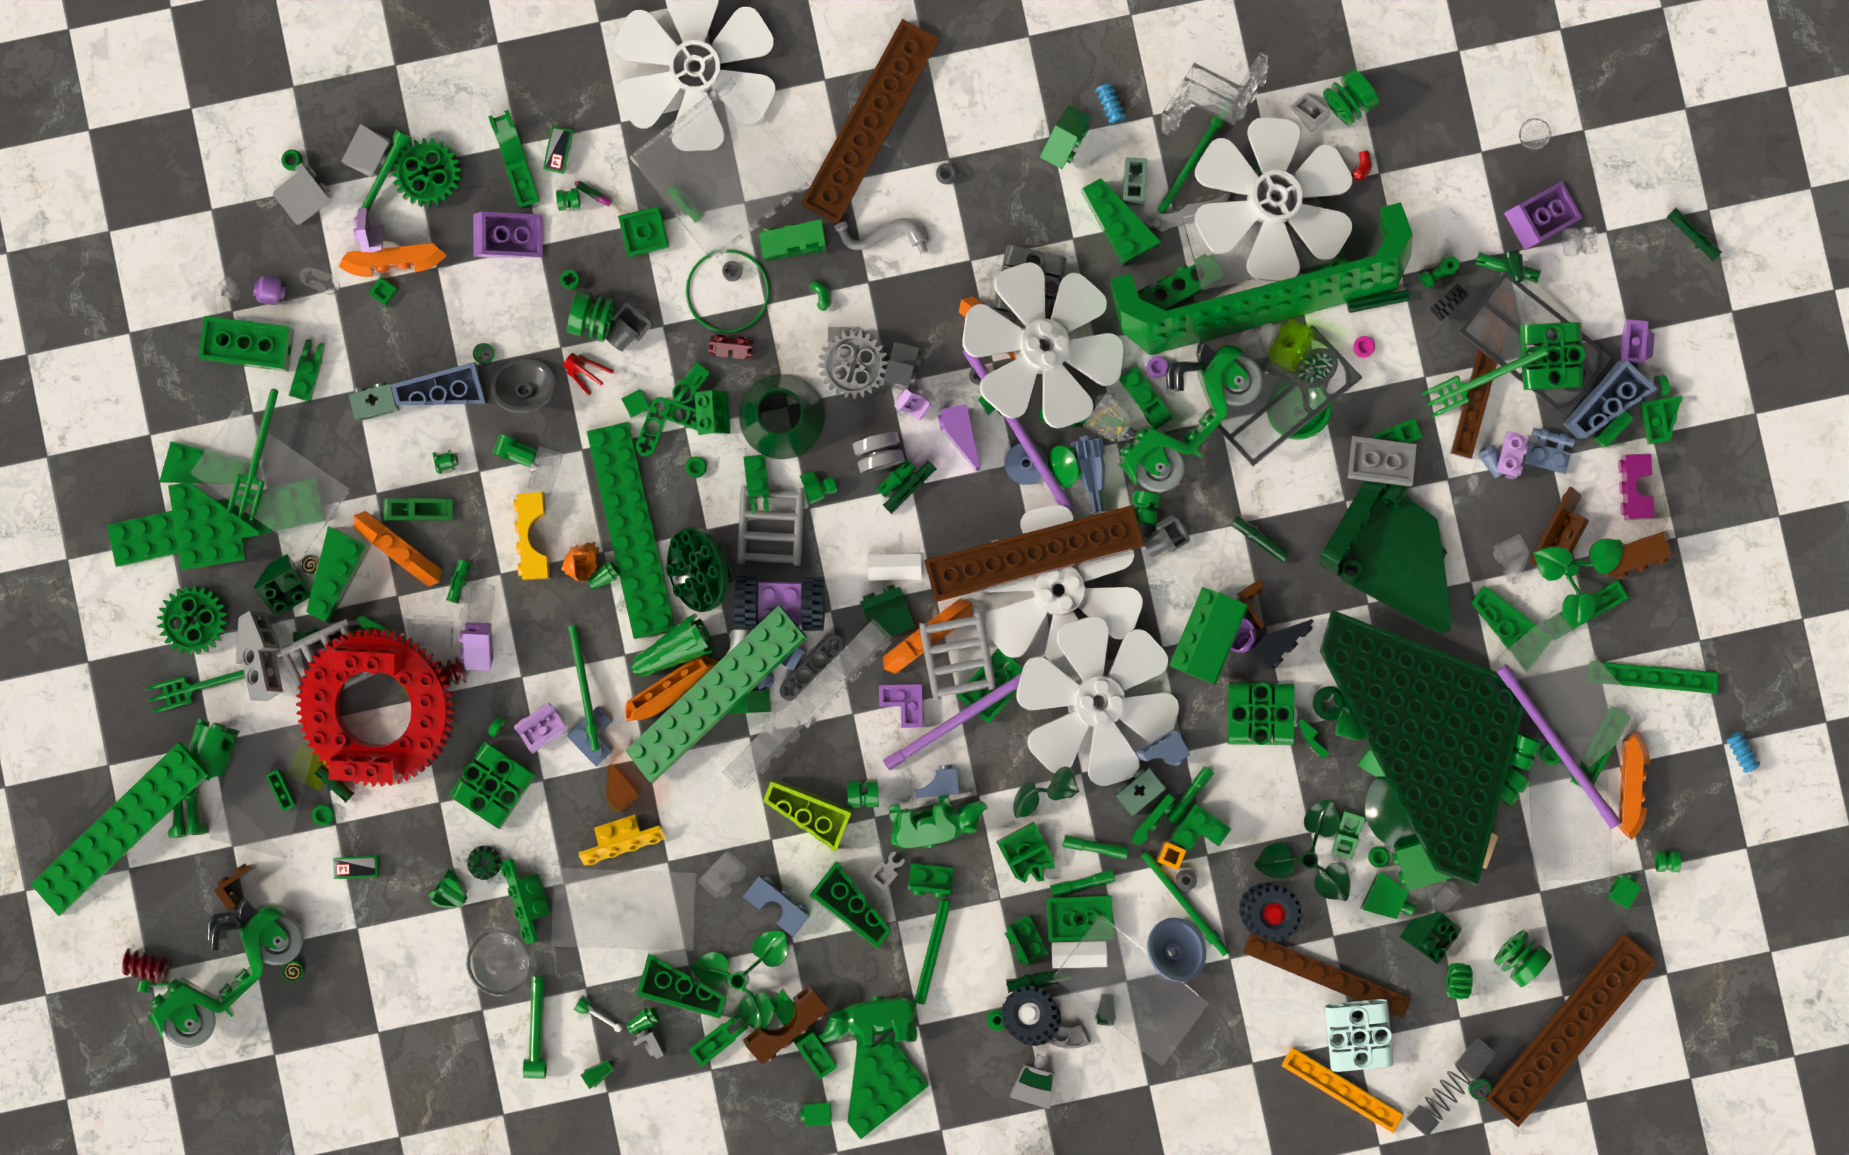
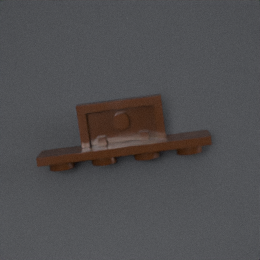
M1569 486L1567 492L1563 495L1557 511L1552 515V520L1547 530L1542 534V539L1534 552L1547 547H1563L1569 550L1572 555L1589 522L1585 517L1573 513L1582 496L1573 487ZM1532 553L1530 563H1532L1535 567L1538 568L1536 559L1534 557V554Z

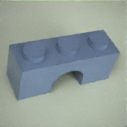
M765 875L764 878L759 876L743 897L759 910L769 901L779 903L783 909V914L777 925L794 937L810 917L807 914L809 909L800 902L797 905L790 900L792 896L784 889L781 891L774 887L775 882Z

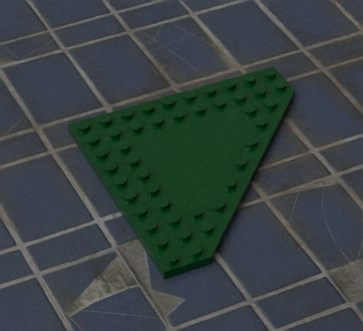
M1333 610L1330 612L1319 652L1347 705L1360 725L1371 751L1431 865L1436 872L1474 886L1478 885L1524 707L1497 672ZM1519 681L1528 694L1530 685Z

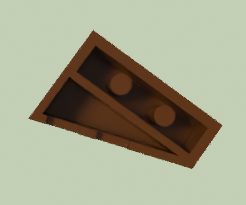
M1667 530L1623 545L1622 558L1616 568L1608 572L1609 577L1615 576L1616 579L1628 576L1627 571L1636 569L1637 572L1648 569V564L1657 562V565L1669 562V557L1673 556L1675 552Z

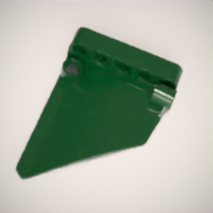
M1364 481L1325 546L1318 565L1341 577L1345 584L1356 588L1437 633L1444 634L1452 629L1437 519L1411 500L1407 495L1408 489L1405 486ZM1352 569L1357 574L1350 575L1346 572V570Z

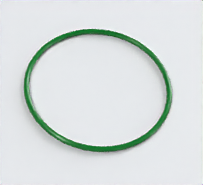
M719 250L706 255L693 267L686 283V299L691 313L702 325L716 332L734 333L750 327L762 316L769 300V282L762 266L751 256L736 250ZM720 253H735L750 259L760 269L766 283V299L761 312L749 324L732 330L714 328L703 322L693 310L689 298L690 280L696 268L707 258Z

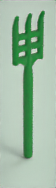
M1543 347L1477 377L1467 384L1460 382V377L1455 376L1429 388L1422 395L1424 396L1438 390L1440 397L1427 403V406L1443 401L1445 407L1433 413L1432 417L1444 414L1468 403L1470 399L1467 397V393L1470 389L1481 386L1548 355L1550 351L1547 347ZM1456 383L1457 389L1453 390L1451 384ZM1447 387L1449 393L1444 394L1442 388ZM1460 393L1462 399L1458 401L1456 395ZM1450 397L1454 402L1451 405H1449L1447 399Z
M273 388L270 390L252 455L249 473L245 476L241 474L236 475L227 514L231 513L235 499L242 501L238 517H242L247 502L253 504L250 520H253L265 483L264 480L258 481L255 474L260 463L279 392L277 389ZM240 481L247 482L246 487L239 486ZM252 484L258 485V489H251ZM238 490L244 491V495H237ZM249 493L256 494L255 500L248 498Z
M243 669L200 681L193 685L186 682L185 676L153 684L146 687L145 690L162 687L164 694L152 697L148 701L166 699L167 705L152 710V713L163 712L193 703L191 699L193 691L204 690L245 678V673ZM181 682L182 689H178L176 683ZM172 685L173 691L169 692L167 686ZM180 694H184L186 700L181 701ZM175 696L176 702L172 703L170 697Z

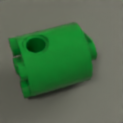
M198 718L188 750L210 773L204 779L210 781L214 777L225 776L240 731L227 727V730H224L225 725L216 722L209 725V721Z

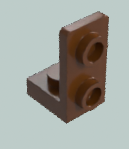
M1260 579L1236 594L1238 597L1237 601L1249 606L1247 609L1250 615L1248 620L1251 621L1255 628L1258 627L1259 630L1265 626L1246 598L1249 597L1252 600L1262 593L1260 589L1264 585Z
M244 863L235 870L236 874L231 878L226 876L217 883L218 887L214 889V892L228 911L234 910L239 905L238 895L233 889L229 890L228 887L255 868L253 864L247 866Z

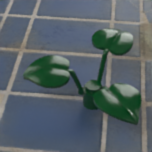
M1067 766L1058 769L1053 779H1051L1048 789L1036 788L1032 782L1023 785L1018 790L1013 803L1015 818L1027 817L1036 810L1039 804V792H1046L1048 797L1054 801L1072 798L1078 793L1079 789L1072 769Z
M1323 800L1314 804L1304 817L1305 829L1309 832H1315L1311 849L1305 850L1301 858L1291 857V850L1288 846L1282 843H1272L1262 851L1254 865L1260 872L1273 878H1286L1294 871L1292 861L1301 862L1303 867L1307 869L1315 867L1322 871L1314 879V887L1317 893L1327 899L1347 901L1350 894V879L1345 868L1337 863L1329 864L1326 869L1318 865V854L1315 852L1318 835L1331 837L1336 834L1340 827V817L1331 800Z

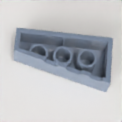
M1627 360L1618 361L1563 425L1578 439L1587 438L1610 420L1625 412L1626 409L1641 401L1642 398L1657 390V388Z
M476 362L391 384L396 405L488 403Z

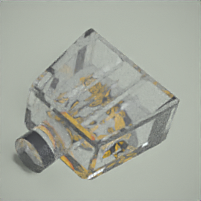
M1108 391L1083 424L1085 429L1112 442L1115 441L1118 435H1121L1130 442L1137 432L1127 424L1132 415Z

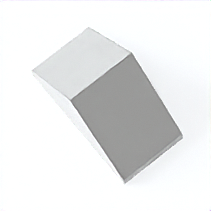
M1305 94L1291 106L1294 113L1311 132L1324 123L1331 115V111L1308 94Z

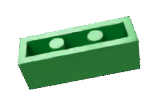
M1626 411L1616 416L1594 440L1602 448H1606L1633 418Z
M275 770L265 775L282 812L296 807L295 799L281 770Z

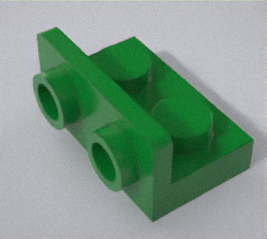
M709 390L696 392L695 406L698 435L730 434L727 391Z
M911 863L908 890H912V894L925 895V892H933V897L946 898V894L951 895L954 868Z
M1029 915L1006 926L1008 931L1005 932V935L1010 944L1015 943L1018 950L1014 953L1020 964L1024 962L1027 966L1033 961L1049 954Z

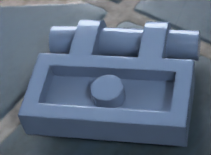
M1533 427L1531 436L1538 437L1537 443L1528 442L1529 447L1524 456L1523 463L1566 474L1571 453L1565 452L1563 449L1565 445L1573 447L1575 439L1569 438L1563 433L1559 435L1549 432V429ZM1546 440L1556 442V448L1544 446Z

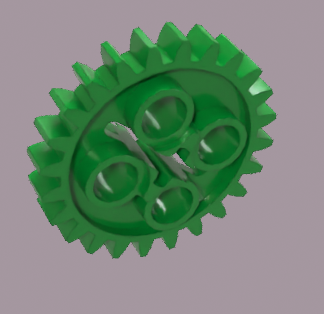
M423 138L422 144H419L415 139L413 147L408 144L406 145L407 151L400 150L403 156H397L396 160L399 163L392 165L397 172L391 175L398 178L393 184L400 186L397 192L399 194L405 192L403 198L405 200L410 198L412 205L418 200L419 207H422L424 202H426L429 208H431L432 202L439 206V199L447 202V194L452 197L454 196L451 189H458L455 181H461V178L456 176V174L461 173L462 170L456 168V166L460 164V161L453 160L456 157L455 152L449 153L451 149L449 146L443 148L442 141L435 145L434 138L430 140V143H427V140ZM432 155H438V161L435 164H429L428 162ZM418 162V168L414 171H409V164ZM425 169L430 171L428 177L424 176ZM438 175H445L443 183H435ZM411 176H417V177L413 178L412 180H409V177H411ZM418 182H425L423 190H415Z
M185 586L184 592L181 589H176L177 596L170 593L171 601L163 600L166 608H159L163 615L157 616V619L163 620V623L157 625V627L164 628L160 636H167L165 643L173 642L171 649L175 650L179 646V653L183 654L187 650V655H192L193 650L196 655H201V648L205 652H209L208 645L217 647L214 641L223 640L219 634L227 632L222 628V625L228 624V622L223 621V617L228 616V613L221 612L226 606L218 605L221 598L216 597L213 599L214 592L210 591L206 594L207 588L204 587L199 592L198 586H193L192 591L189 586ZM189 600H193L195 604L192 611L186 609V603ZM204 604V608L199 612L201 605ZM210 612L212 620L206 624L203 616L205 613ZM180 617L182 625L176 629L173 623L176 618ZM195 617L196 624H191L189 618ZM197 629L200 637L198 640L193 641L191 633ZM186 630L185 635L182 637L181 633Z

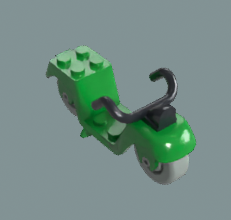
M1201 340L1196 350L1198 362H1175L1168 367L1166 373L1167 389H1175V391H1184L1183 375L1185 372L1198 371L1197 376L1211 412L1209 414L1206 412L1198 420L1200 424L1196 429L1191 428L1183 437L1185 439L1184 442L1153 427H1140L1134 435L1135 439L1130 444L1127 442L1119 451L1121 455L1119 456L1120 463L1118 466L1126 472L1127 477L1133 484L1137 485L1138 482L1143 488L1152 492H1166L1173 489L1181 481L1185 470L1184 458L1181 453L1185 455L1193 454L1201 459L1203 455L1196 449L1226 417L1227 404L1232 406L1246 405L1259 395L1263 385L1262 371L1252 358L1242 355L1244 349L1226 345L1214 351Z
M243 897L238 905V915L218 913L211 916L207 924V940L211 941L210 950H219L220 933L222 931L239 930L250 966L247 969L242 968L235 975L236 979L231 984L226 983L218 991L220 993L218 996L183 977L179 980L175 978L167 986L168 990L163 995L158 994L150 1002L152 1004L150 1006L151 1013L147 1016L148 1020L157 1028L158 1034L162 1039L164 1031L166 1037L177 1046L192 1048L203 1044L210 1038L215 1029L216 1017L214 1012L222 1013L226 1011L231 1017L235 1015L231 1005L261 977L263 972L262 961L270 965H282L290 962L299 954L303 945V932L296 919L285 913V907L276 903H264L255 908Z

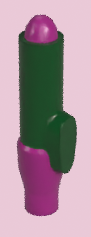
M582 181L574 183L576 188L597 202L608 207L611 205L612 200L608 199L603 193Z

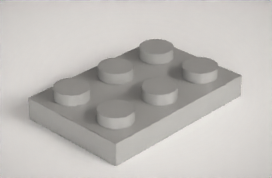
M1352 436L1347 478L1412 487L1417 444Z

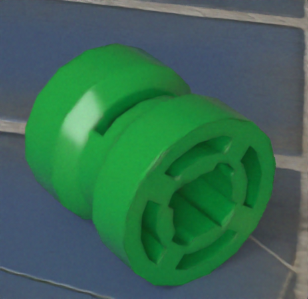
M571 188L569 191H564L563 189L556 190L559 211H565L567 208L580 209L578 188Z
M1656 851V872H1665L1666 869L1671 872H1680V852L1671 851L1666 854L1665 851Z

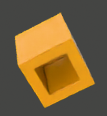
M1164 841L1156 861L1178 870L1186 850Z

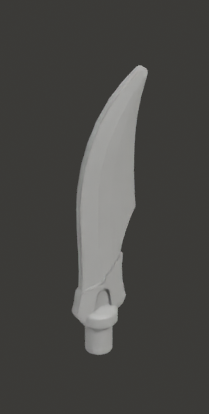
M1230 192L1213 200L1187 204L1177 212L1158 214L1154 220L1144 222L1149 230L1156 228V230L1163 232L1171 227L1195 223V213L1202 205L1227 202Z

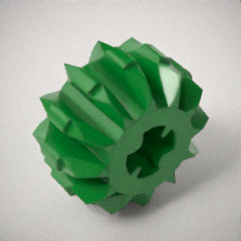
M1451 963L1449 965L1445 982L1448 997L1460 1000L1469 998L1473 987V972L1470 965L1464 963Z

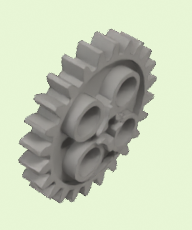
M850 329L849 335H846L842 330V337L840 338L834 334V342L827 340L829 348L822 347L826 354L819 355V358L824 360V362L818 364V367L824 368L820 372V376H827L823 380L824 384L831 382L829 390L831 391L836 387V395L843 391L845 398L848 397L849 393H852L854 399H856L857 393L864 397L865 390L872 394V386L879 388L876 381H884L880 374L886 373V369L882 368V366L888 364L886 360H882L886 356V352H879L883 347L882 344L875 346L877 338L869 340L870 333H866L863 337L860 329L857 335H854L852 329ZM857 345L859 348L855 361L858 366L855 365L853 367L851 382H847L851 370L848 362L853 361L854 348ZM841 347H850V354L848 356H841L839 354ZM863 351L871 352L869 360L863 361L860 359ZM838 367H843L846 369V373L842 377H837L834 375L835 370ZM860 371L867 374L866 379L862 382L855 379L856 374Z

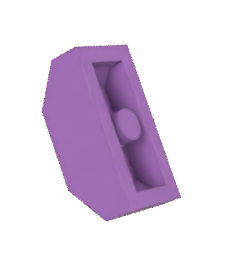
M1625 320L1622 333L1621 360H1627L1631 364H1645V360L1653 357L1655 334L1648 328V321Z

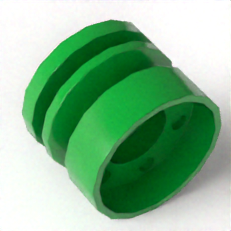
M1353 68L1340 78L1343 87L1334 82L1331 88L1328 87L1323 91V96L1332 112L1348 126L1354 124L1355 119L1359 120L1362 117L1360 109L1369 112L1379 104V98L1372 86L1361 73Z
M578 290L571 306L567 333L582 337L586 328H588L589 339L593 340L598 331L597 341L604 342L613 324L615 300L608 298L604 306V297L599 296L596 304H593L592 293Z
M1525 929L1510 937L1501 946L1493 960L1498 966L1503 964L1501 969L1504 972L1513 967L1510 978L1521 988L1538 976L1552 958V955L1542 945L1531 949L1536 939L1534 937L1528 938L1529 933Z

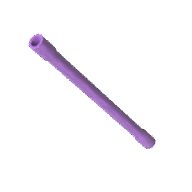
M965 349L962 351L981 380L989 374L981 357H973ZM1005 417L1054 495L1057 504L1067 507L1072 511L1075 508L1066 492L1062 490L1019 419Z
M1021 674L903 749L883 759L886 767L892 770L913 754L1016 690Z
M1505 664L1496 671L1506 686L1511 689L1599 810L1600 815L1609 828L1613 829L1618 826L1621 820L1605 802L1523 689L1510 667Z

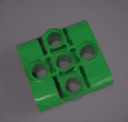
M1581 322L1520 325L1521 352L1519 358L1543 347H1547L1556 356L1554 362L1546 355L1535 360L1533 363L1522 366L1523 390L1584 387L1583 360L1585 358V350L1582 347ZM1549 329L1554 332L1553 340H1550L1547 336ZM1564 343H1577V345H1564ZM1526 345H1539L1536 347H1526ZM1571 350L1576 353L1575 361L1569 356ZM1578 365V367L1565 368V366ZM1540 367V369L1527 370V368ZM1551 372L1555 373L1557 377L1555 383L1550 380Z
M1229 682L1228 745L1293 746L1294 683ZM1249 685L1251 686V689H1250V704H1249ZM1259 686L1264 687L1267 692L1263 699L1258 698L1256 695V689ZM1272 686H1273V704H1272ZM1238 707L1242 708L1245 712V716L1241 720L1236 719L1234 716V710ZM1258 708H1263L1266 711V717L1263 720L1257 719L1255 715ZM1280 708H1284L1288 713L1285 720H1280L1277 717V711ZM1249 723H1250V742H1248V739H1249ZM1272 724H1273V729H1272V740H1273V742H1271V725H1272ZM1259 729L1264 730L1266 733V738L1262 742L1255 738V733Z
M484 741L469 765L465 767L463 774L449 793V796L494 827L501 829L536 775L493 745ZM476 760L479 761L480 763H482L483 765H485L486 767H488L490 770L486 769L485 767H483L482 765H480L479 763H477V762H475V761H476ZM502 761H506L509 764V771L507 773H502L499 769ZM473 767L479 770V777L477 779H472L469 775V771ZM463 779H465L466 781H468L469 783H471L472 785H474L475 787H477V789L474 788L473 786H471L470 784L466 783L465 781H463ZM490 779H494L497 782L495 791H490L487 787ZM509 781L510 783H512L513 785H515L516 787H518V788L521 789L522 791H519L518 789H516L515 787H513L512 785H510V784L507 783V782ZM508 791H512L515 794V800L512 803H508L505 800V794ZM478 797H482L485 800L483 809H478L475 805ZM495 800L504 805L505 807L509 808V810L505 809L503 806L495 802Z

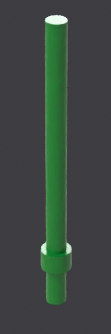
M1225 102L1217 116H1214L1210 121L1211 125L1159 205L1157 211L1164 214L1213 136L1224 125V119L1232 108L1230 104Z
M577 625L569 626V632L587 726H585L586 735L589 736L592 752L600 750L597 735L599 728L598 724H595Z
M1148 851L1142 854L1141 857L1206 935L1205 938L1210 945L1213 944L1223 957L1230 951L1219 939L1220 935L1216 930L1210 928Z

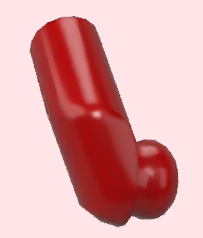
M1368 150L1358 153L1360 165L1351 173L1355 181L1366 179L1372 170Z

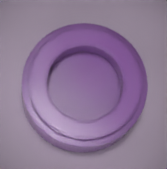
M1155 356L1148 361L1147 372L1153 378H1161L1167 373L1168 363L1163 357Z

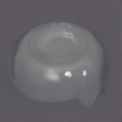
M1539 118L1528 119L1519 130L1521 144L1532 151L1543 149L1551 140L1552 132L1548 123Z

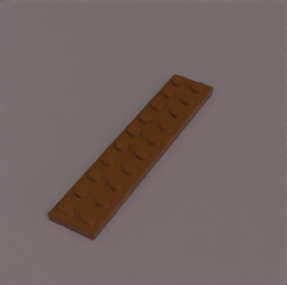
M904 19L901 20L804 196L801 206L835 224L840 223L940 41L938 37Z
M1133 505L929 558L924 560L935 602L1143 548L1144 543Z
M1622 933L1494 1085L1485 1100L1519 1128L1657 962Z

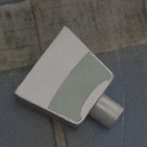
M1037 1054L1033 1066L1023 1065L1010 1092V1098L1050 1109L1054 1073L1046 1070L1048 1057Z

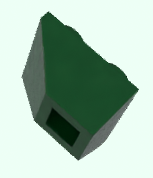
M288 554L269 563L254 585L255 591L275 617L306 601L311 595V591L298 567Z
M1438 911L1412 919L1400 938L1438 964L1445 957L1446 952L1458 938L1462 929Z

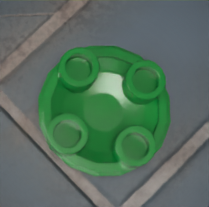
M1063 445L1056 446L1051 450L1048 456V467L1060 486L1071 487L1077 479L1082 477V470L1078 466L1074 448Z

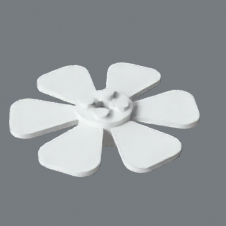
M666 0L667 8L683 42L679 46L675 44L647 11L635 10L631 12L625 19L615 39L614 49L616 54L626 61L667 65L670 71L623 80L616 89L617 100L632 124L640 129L652 127L678 91L682 90L685 91V95L672 129V143L677 149L686 152L716 150L723 143L724 132L706 92L710 89L717 94L742 124L749 126L759 123L775 95V84L772 79L762 74L720 70V64L762 57L772 50V34L755 9L751 7L737 9L713 43L709 45L705 43L719 0ZM698 62L701 65L700 70L692 72L689 69L690 63Z
M1257 118L1249 125L1247 134L1262 175L1258 177L1230 140L1218 138L1210 143L1196 165L1195 177L1197 181L1205 187L1247 195V201L1205 204L1195 213L1194 221L1207 247L1212 252L1221 255L1230 252L1255 221L1262 223V226L1246 264L1248 273L1254 279L1281 281L1296 277L1299 273V260L1284 224L1287 221L1317 259L1329 261L1340 252L1352 230L1350 218L1339 211L1302 204V198L1341 195L1349 190L1352 185V176L1336 148L1330 145L1317 147L1296 173L1291 175L1286 171L1300 139L1299 127L1295 122L1288 119ZM1271 194L1277 195L1279 201L1273 200Z
M1029 262L1003 270L995 278V291L1025 327L1021 329L984 304H977L968 310L962 341L963 347L969 355L985 357L1014 352L1016 360L982 378L980 382L981 395L1005 417L1018 418L1025 413L1028 407L1036 374H1042L1043 417L1046 423L1053 428H1063L1085 420L1093 411L1092 399L1062 363L1067 362L1102 386H1110L1119 379L1124 346L1118 336L1112 333H1105L1071 340L1068 336L1069 332L1098 318L1105 312L1107 306L1105 296L1081 274H1068L1059 285L1051 318L1045 319V277L1041 267ZM1040 343L1043 344L1044 351L1040 349Z
M1062 505L1032 509L1023 515L1020 521V528L1024 534L1073 521V515L1067 507ZM1134 550L984 589L983 591L985 592L1032 591L1033 598L990 612L984 620L986 634L1007 657L1017 658L1027 651L1046 614L1052 615L1045 656L1063 673L1076 672L1060 649L1056 638L1057 632L1062 625L1078 620L1073 612L1075 609L1079 608L1088 617L1095 616L1103 619L1108 626V635L1114 639H1124L1126 634L1135 628L1143 603L1142 596L1137 590L1130 587L1085 588L1084 586L1086 581L1129 567L1133 562ZM1053 586H1063L1064 594L1056 596L1053 593Z
M1094 616L1068 622L1059 628L1056 635L1060 649L1078 673L1080 679L1075 682L1047 659L1033 657L1023 667L1016 697L1021 707L1027 710L1069 706L1071 713L1035 728L1028 736L1027 743L1031 753L1052 773H1055L1064 766L1071 768L1088 727L1093 726L1088 776L1094 784L1107 786L1132 778L1140 767L1136 753L1114 722L1118 719L1121 720L1143 739L1151 743L1167 732L1174 730L1179 704L1173 695L1162 692L1124 697V690L1160 675L1168 665L1166 652L1144 630L1135 629L1126 634L1108 676H1103L1109 632L1106 622ZM1098 695L1099 703L1094 706L1093 698Z

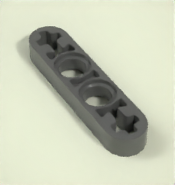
M836 635L828 637L781 685L779 691L781 697L788 701L796 699L842 652L844 648L843 640ZM830 640H839L838 646L840 648L838 650L833 649L830 652L833 656L829 659L827 654L821 651V649L825 647L827 650L831 646ZM822 654L826 660L825 664L820 667L816 666L813 663L814 656ZM805 669L810 672L811 676L807 682L799 680L798 673L801 670ZM794 677L797 683L803 685V687L799 690L798 686H796L793 690L794 696L788 695L786 697L784 695L786 692L784 687H791L794 682H791V679Z

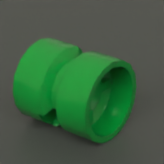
M1134 491L1132 503L1135 505L1133 509L1137 523L1157 524L1158 512L1155 510L1160 506V494Z
M1518 732L1510 764L1531 771L1535 762L1533 756L1539 753L1543 743Z
M1509 767L1500 800L1512 807L1519 798L1518 793H1523L1530 782L1516 770Z
M878 779L865 780L864 783H861L860 780L847 781L848 808H861L862 805H865L867 808L879 807Z

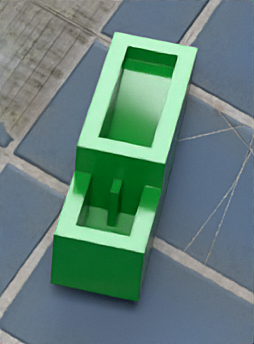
M387 498L383 500L384 521L453 520V499Z

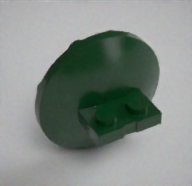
M684 528L671 538L665 569L666 574L670 577L674 595L679 597L690 609L697 612H707L716 609L725 598L728 584L735 582L736 578L728 561L723 542H716L702 528ZM677 576L679 584L675 585L672 577Z
M1377 777L1369 787L1365 799V816L1371 831L1380 841L1392 848L1397 844L1399 847L1419 842L1386 777Z

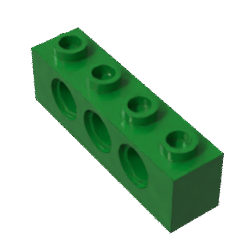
M1204 254L1195 259V264L1188 267L1186 264L1176 270L1177 274L1172 277L1166 275L1157 280L1158 284L1152 288L1148 285L1140 289L1138 296L1139 299L1167 311L1223 280L1225 276L1214 256L1210 255L1207 257ZM1196 270L1201 271L1204 276L1203 279L1195 280L1192 272ZM1182 281L1185 289L1182 291L1176 290L1173 285L1174 282ZM1157 291H1163L1166 294L1164 301L1156 299L1155 293Z

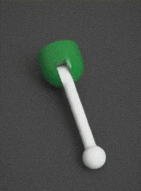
M583 995L573 1009L580 1014L590 1012L614 1027L616 1032L622 1030L621 1024H615L593 1010L591 1001Z

